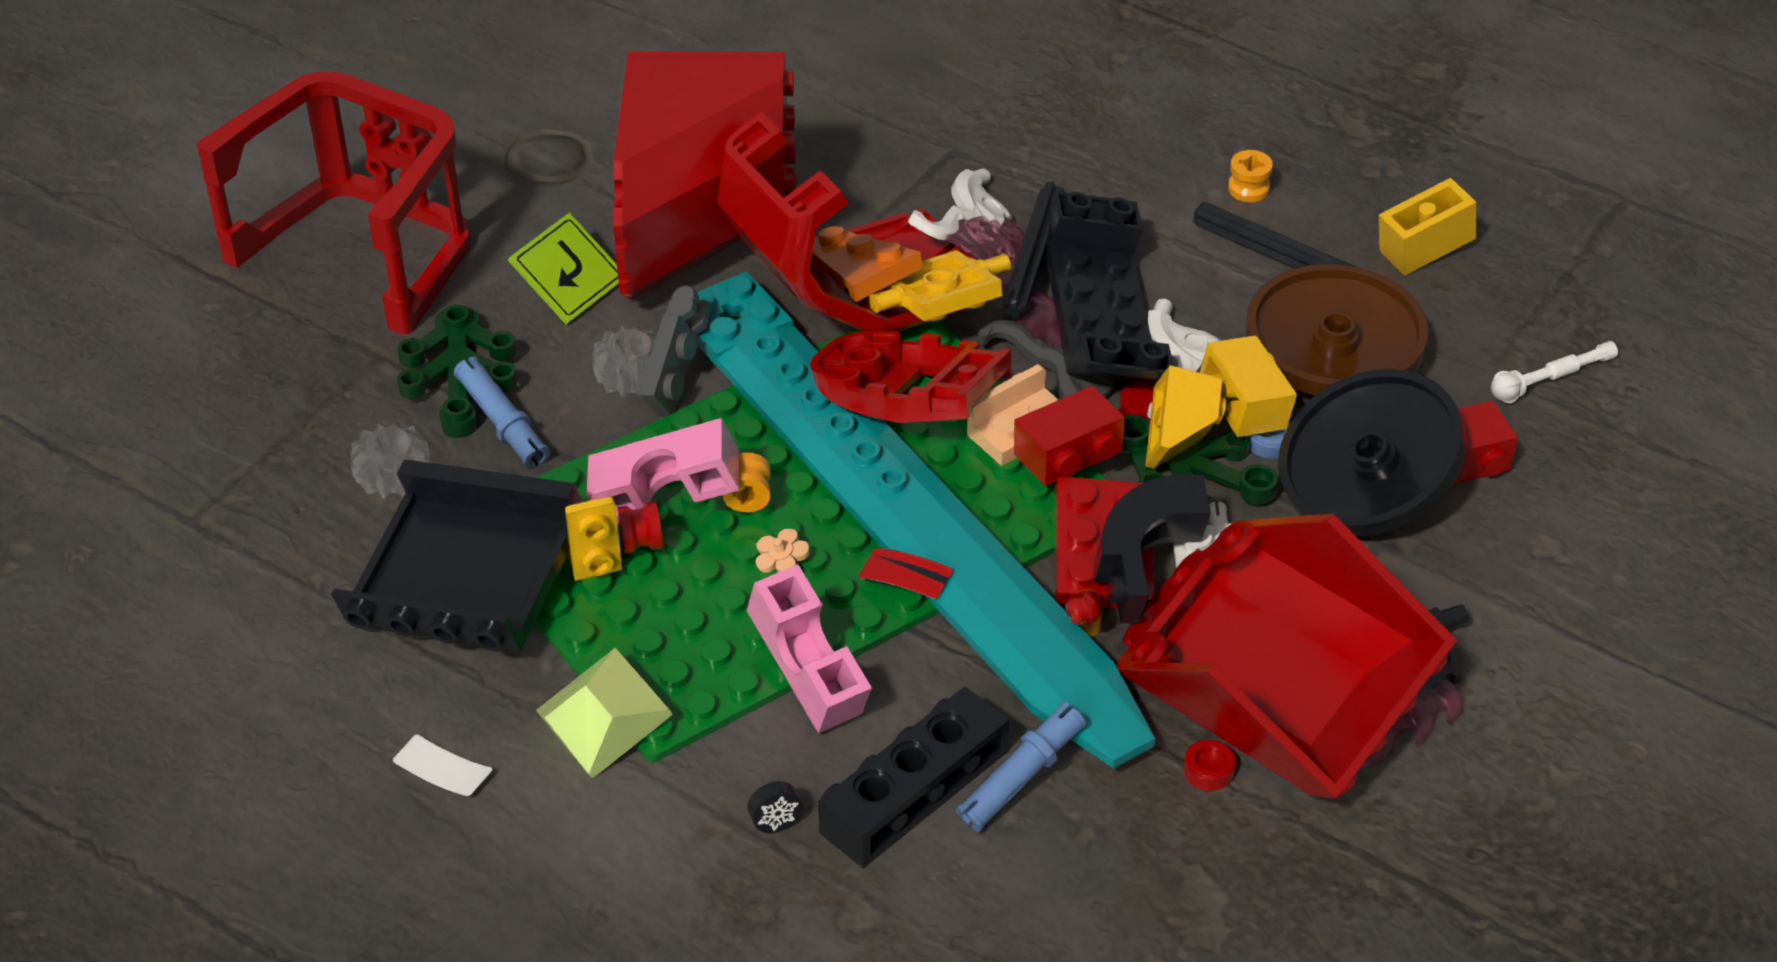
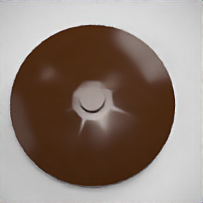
M1319 264L1286 271L1266 282L1256 292L1249 304L1245 334L1246 337L1256 335L1267 352L1272 354L1276 365L1293 389L1317 395L1335 382L1362 372L1397 369L1415 373L1425 355L1428 340V323L1424 311L1416 299L1407 290L1389 278L1358 267Z

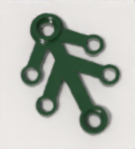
M452 305L437 314L434 321L435 329L420 340L416 338L405 339L397 346L399 362L407 368L421 366L426 361V356L445 342L448 344V349L420 370L406 369L397 376V383L402 397L415 399L422 396L429 385L448 372V399L444 402L439 412L443 433L449 437L463 438L476 431L478 420L475 406L467 399L466 388L454 376L455 367L458 363L465 360L473 369L468 358L476 356L503 392L509 391L516 386L517 376L515 366L510 362H505V360L511 359L516 354L515 338L511 333L506 331L492 333L479 325V316L472 308ZM471 341L489 350L490 356L501 362H490L468 349L467 343Z
M1138 415L1124 416L1123 452L1119 454L1130 457L1139 477L1138 483H1145L1156 478L1165 477L1160 472H1156L1155 468L1145 467L1150 428L1149 421ZM1234 431L1211 439H1207L1206 434L1201 441L1166 461L1172 475L1203 474L1208 479L1239 490L1245 503L1252 507L1266 506L1276 496L1278 475L1271 467L1253 464L1247 466L1241 472L1208 459V457L1222 455L1229 461L1239 462L1247 458L1250 439L1248 436L1237 437Z

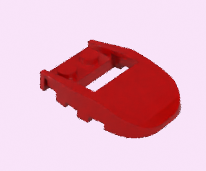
M860 331L840 336L829 342L813 356L810 361V367L814 383L821 394L834 404L850 411L898 423L968 419L971 416L970 407L999 378H1009L1011 376V349L1002 348L999 352L981 350L980 343L962 340L959 343V347L941 344V335L923 333L920 336V341L901 340L899 331ZM922 375L935 376L924 387H912L909 390V395L903 394Z

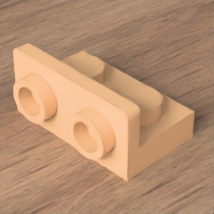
M1039 364L1022 373H1017L1011 379L985 392L970 407L971 416L967 419V436L1001 466L1017 458L1014 455V419L1058 400L1045 388L1046 370Z

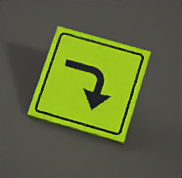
M570 212L507 260L566 325L619 285L617 264Z

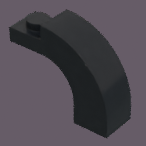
M1203 474L1171 475L1147 481L1126 493L1110 511L1096 552L1093 576L1094 583H1108L1109 601L1111 604H1117L1120 623H1140L1148 590L1142 553L1153 546L1163 543L1202 542L1211 515Z

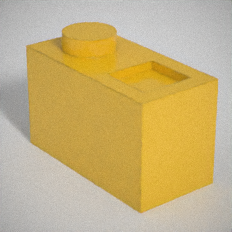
M1452 178L1379 214V251L1404 276L1476 239V201Z
M1255 335L1207 343L1200 373L1222 379L1221 397L1226 399L1224 417L1236 436L1243 437L1287 429L1297 394L1276 365L1272 354L1267 352L1259 338Z

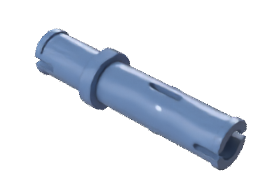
M476 356L469 357L468 361L473 366V369L465 360L458 363L454 369V376L463 384L494 424L496 436L499 440L512 447L527 469H533L536 466L531 457L535 459L539 466L546 462L550 456V449L531 428V419L525 412L516 409L482 366L481 361Z
M1063 701L1058 706L1059 708L1035 731L1029 730L1020 738L1022 744L962 804L955 808L958 816L965 824L970 826L974 823L972 829L979 833L1043 766L1049 768L1058 760L1056 753L1080 729L1086 726L1085 719L1074 707L1068 712L1070 704Z

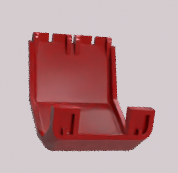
M762 112L729 137L724 148L716 201L741 239L803 306L862 331L885 330L901 332L930 322L921 320L905 307L896 306L875 313L870 307L869 296L855 302L850 297L848 288L841 290L835 285L832 275L824 276L811 265L816 228L849 203L842 191L821 170L785 198L764 179L755 168L787 145L788 141L782 132ZM925 209L917 210L927 220L937 222ZM906 212L845 230L859 235L868 234L873 239L884 242H897L902 247L920 251L922 261L958 250L968 258L976 259L954 237L950 240L936 239L912 226L908 222L911 215H908ZM879 290V291H877V292H875V293H873V294H877V293H880V292H883V291H882V290ZM961 310L948 313L947 315H950V314L959 312V311H961Z

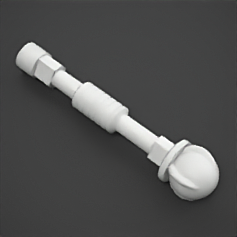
M1608 341L1597 345L1596 349L1578 356L1571 354L1546 363L1542 369L1524 375L1517 370L1510 372L1499 371L1491 383V392L1496 399L1504 403H1514L1518 397L1525 394L1526 386L1547 378L1554 380L1579 371L1581 366L1598 360L1605 362L1616 358L1618 355L1617 346L1614 342Z

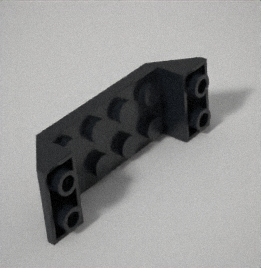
M1053 192L1046 264L1067 374L1156 384L1169 365L1174 366L1169 344L1159 343L1151 339L1133 257L1143 230L1138 205L1135 201H1128L1118 197L1090 196L1080 192Z

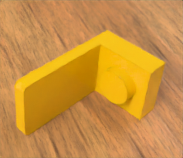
M609 496L567 506L565 514L570 547L567 558L575 581L622 570L616 505L613 497Z

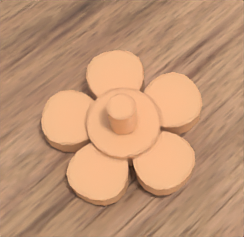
M784 529L780 531L777 538L768 535L762 537L757 542V550L761 555L756 558L755 563L761 572L768 573L777 569L779 573L797 565L796 561L805 560L810 554V548L806 541H799L796 530Z

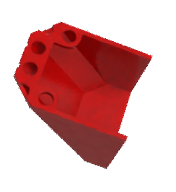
M628 51L613 161L615 188L613 232L620 295H624L625 298H636L742 240L718 205L716 199L726 141L736 130L760 112L782 132L788 144L755 169L783 198L797 189V172H795L794 166H789V164H796V139H793V132H788L795 131V105L787 104V96H794V70H786L785 52Z
M1334 513L1235 521L1222 530L1213 544L1205 550L1201 551L1198 548L1182 560L1171 577L1144 607L1140 623H1132L1125 631L1123 643L1128 647V650L1119 658L1117 668L1127 679L1308 795L1337 799L1338 796L1346 793L1355 784L1358 777L1357 771L1366 759L1384 746L1388 739L1387 732L1395 721L1413 708L1418 700L1417 693L1428 678L1437 674L1445 666L1448 660L1447 653L1457 642V639Z

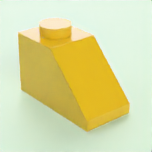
M1169 365L1154 386L1145 467L1153 469L1201 441L1214 424H1220L1226 408V399L1221 397V378Z

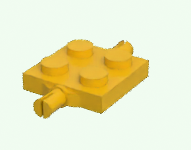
M958 250L923 260L922 269L881 289L883 292L871 294L869 296V304L875 313L898 306L905 307L923 321H938L945 318L948 313L964 308H979L985 305L986 301L1001 297V279L995 275L1009 272L1011 270V262L1005 253L986 260H976L968 258Z

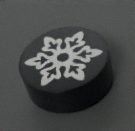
M779 781L768 783L756 790L748 801L747 810L759 831L776 833L788 829L799 819L802 814L803 805L795 788L789 783Z

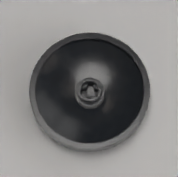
M1380 369L1358 373L1328 386L1308 401L1296 414L1285 432L1279 450L1278 471L1280 481L1292 505L1301 516L1334 513L1355 536L1385 533L1420 518L1438 504L1449 492L1464 464L1467 450L1466 429L1451 396L1443 387L1426 376L1397 369Z

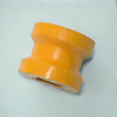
M1244 150L1236 153L1232 157L1230 164L1232 175L1229 178L1228 191L1231 196L1239 201L1252 203L1265 199L1270 193L1269 177L1273 169L1271 158L1257 150Z
M739 453V491L723 495V500L727 506L739 512H755L767 506L770 501V485L768 483L770 481V464L768 461L755 453Z

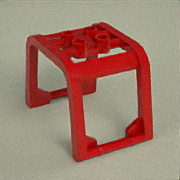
M334 71L313 72L291 81L197 142L203 179L207 189L215 225L214 229L217 234L223 262L238 268L275 237L329 199L339 196H351L372 203L375 206L368 213L373 247L384 252L389 289L382 295L387 327L403 335L410 334L470 249L469 225L462 215L453 153L456 148L454 122L448 113L435 106L348 74ZM338 97L363 106L365 121L359 126V132L366 144L368 156L365 160L366 169L375 179L351 173ZM306 102L320 178H317L250 224L243 220H238L233 224L224 184L237 175L244 145ZM396 118L398 119L400 134L395 139H391L389 136L396 129V122L394 120ZM429 131L435 134L432 139ZM442 166H444L450 208L428 200L426 188ZM396 168H401L400 179L393 186L392 172ZM405 217L442 230L450 235L410 289L407 285L402 244L398 227Z

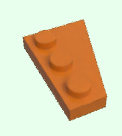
M839 226L822 229L814 240L811 265L824 276L832 275L835 285L841 290L848 288L850 297L855 302L923 268L920 251L902 247L897 242H884L873 239L868 234L859 235L848 232Z

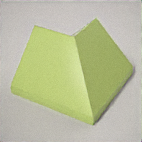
M616 648L536 710L592 779L673 715Z

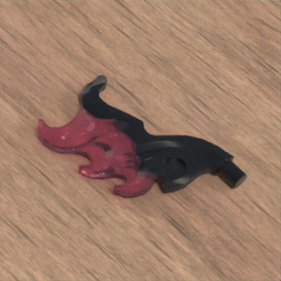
M1463 604L1441 611L1437 607L1429 610L1447 630L1469 621L1468 612ZM1453 648L1447 653L1448 660L1445 666L1437 674L1428 678L1418 691V700L1413 708L1400 716L1387 732L1388 739L1384 746L1378 752L1369 756L1361 767H1372L1384 762L1392 753L1394 742L1404 732L1415 733V745L1419 747L1429 737L1433 716L1437 710L1447 712L1448 724L1452 725L1456 721L1460 713L1461 699L1459 692L1453 684L1461 682L1462 667L1460 659Z

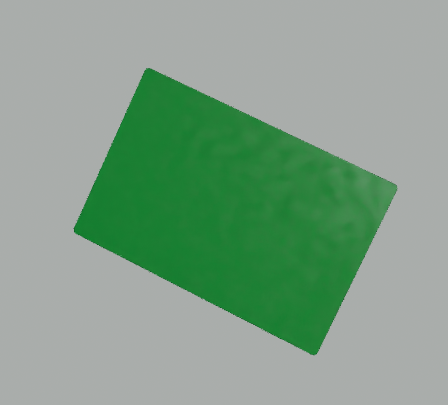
M930 321L900 332L901 340L920 341V336L923 333L941 335V344L959 347L960 343L939 321ZM853 328L847 332H844L832 339H829L815 346V349L819 352L832 340L840 336L854 332H860L862 330ZM922 375L903 394L909 395V390L912 387H924L935 376ZM998 379L987 391L1002 384L1003 381ZM734 385L535 477L575 483L582 502L589 501L587 498L589 455L722 418L739 449V453L761 455L770 464V481L768 482L770 485V501L767 506L755 512L733 510L726 505L723 495L694 503L682 481H673L662 486L653 495L651 502L656 501L663 549L652 550L646 546L637 548L635 553L624 555L618 524L622 570L575 581L568 558H566L534 623L577 677L616 648L669 708L673 715L634 745L648 762H657L793 691L747 612L754 583L778 573L777 569L764 573L756 566L755 560L761 555L757 550V542L762 537L769 535L777 538L780 531L794 529L798 533L799 541H806L810 548L809 556L805 560L796 561V564L800 566L822 603L820 623L824 636L834 652L847 646L855 658L940 613L923 594L896 585L858 577L873 550L881 547ZM967 419L907 423L884 420L1024 568L1055 553L1056 482L1044 486L1018 458L1001 466L967 436ZM1092 466L1069 476L1106 480Z

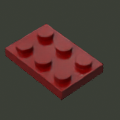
M1057 476L1055 485V601L1058 604L1066 605L1069 599L1078 598V592L1092 589L1100 596L1103 608L1118 609L1117 604H1111L1109 601L1108 583H1094V560L1104 524L1110 511L1126 493L1143 483ZM1153 547L1141 554L1148 590L1145 606L1155 595Z

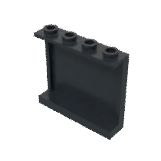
M404 459L396 474L406 493L353 591L334 588L331 593L343 618L348 624L359 629L371 627L393 631L401 636L419 635L436 638L448 644L461 642L479 645L490 651L503 649L521 652L570 551L565 508L569 505L582 503L575 483Z

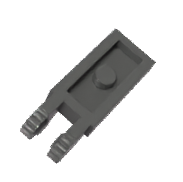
M688 285L681 286L680 288L677 287V290L673 291L674 294L671 295L672 299L669 301L666 313L663 314L638 392L658 416H667L674 413L677 401L684 392V379L690 360L693 359L696 353V335L706 329L709 322L708 317L711 312L709 306L703 300L700 301L696 290L692 286L688 287Z

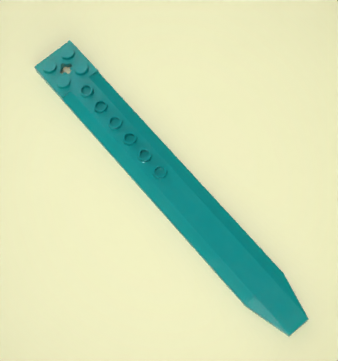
M747 271L697 292L699 300H703L711 311L708 317L707 328L696 335L697 346L881 548L916 555L952 568L953 572L938 598L932 599L928 596L926 598L1033 715L1045 721L1059 708L1058 706L1063 701L1070 704L1068 712L1074 707L1086 721V726L1080 729L1070 740L1113 769L1155 746V737L1118 668L1109 656L1079 625L1070 622L1071 617H1067L1066 611L884 420L845 409L834 404L821 394L814 383L810 367V361L818 351L796 329L792 318ZM729 316H737L739 319L733 320Z

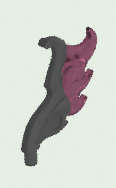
M1034 293L1030 304L1035 306V310L1031 314L1015 321H994L978 331L977 342L980 345H986L993 338H1004L1013 343L1035 365L1039 364L1043 368L1053 370L1056 374L1060 399L1090 386H1093L1105 398L1115 389L1117 383L1115 379L1067 374L1052 297Z

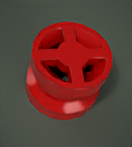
M656 501L647 502L639 509H631L628 506L617 507L624 555L635 553L637 548L646 546L652 550L663 549Z

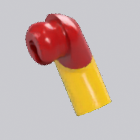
M1082 590L1078 592V598H1071L1067 601L1065 606L1067 617H1071V623L1079 625L1089 637H1093L1101 630L1102 600L1094 590Z

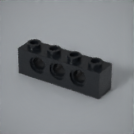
M965 686L949 699L944 698L933 707L930 714L916 725L904 728L894 742L877 755L868 756L861 763L857 771L840 784L831 785L818 800L819 834L864 869L1008 753L1009 719Z

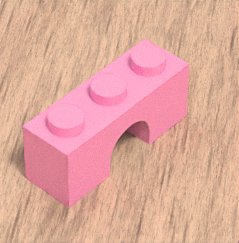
M722 418L588 456L587 498L591 501L609 496L613 497L616 505V514L617 507L628 506L631 509L642 508L645 503L651 502L653 495L658 489L673 481L683 482L694 503L739 491V449Z
M797 564L755 582L747 612L819 734L862 715L872 687L847 646L835 652L830 647L820 623L822 603Z

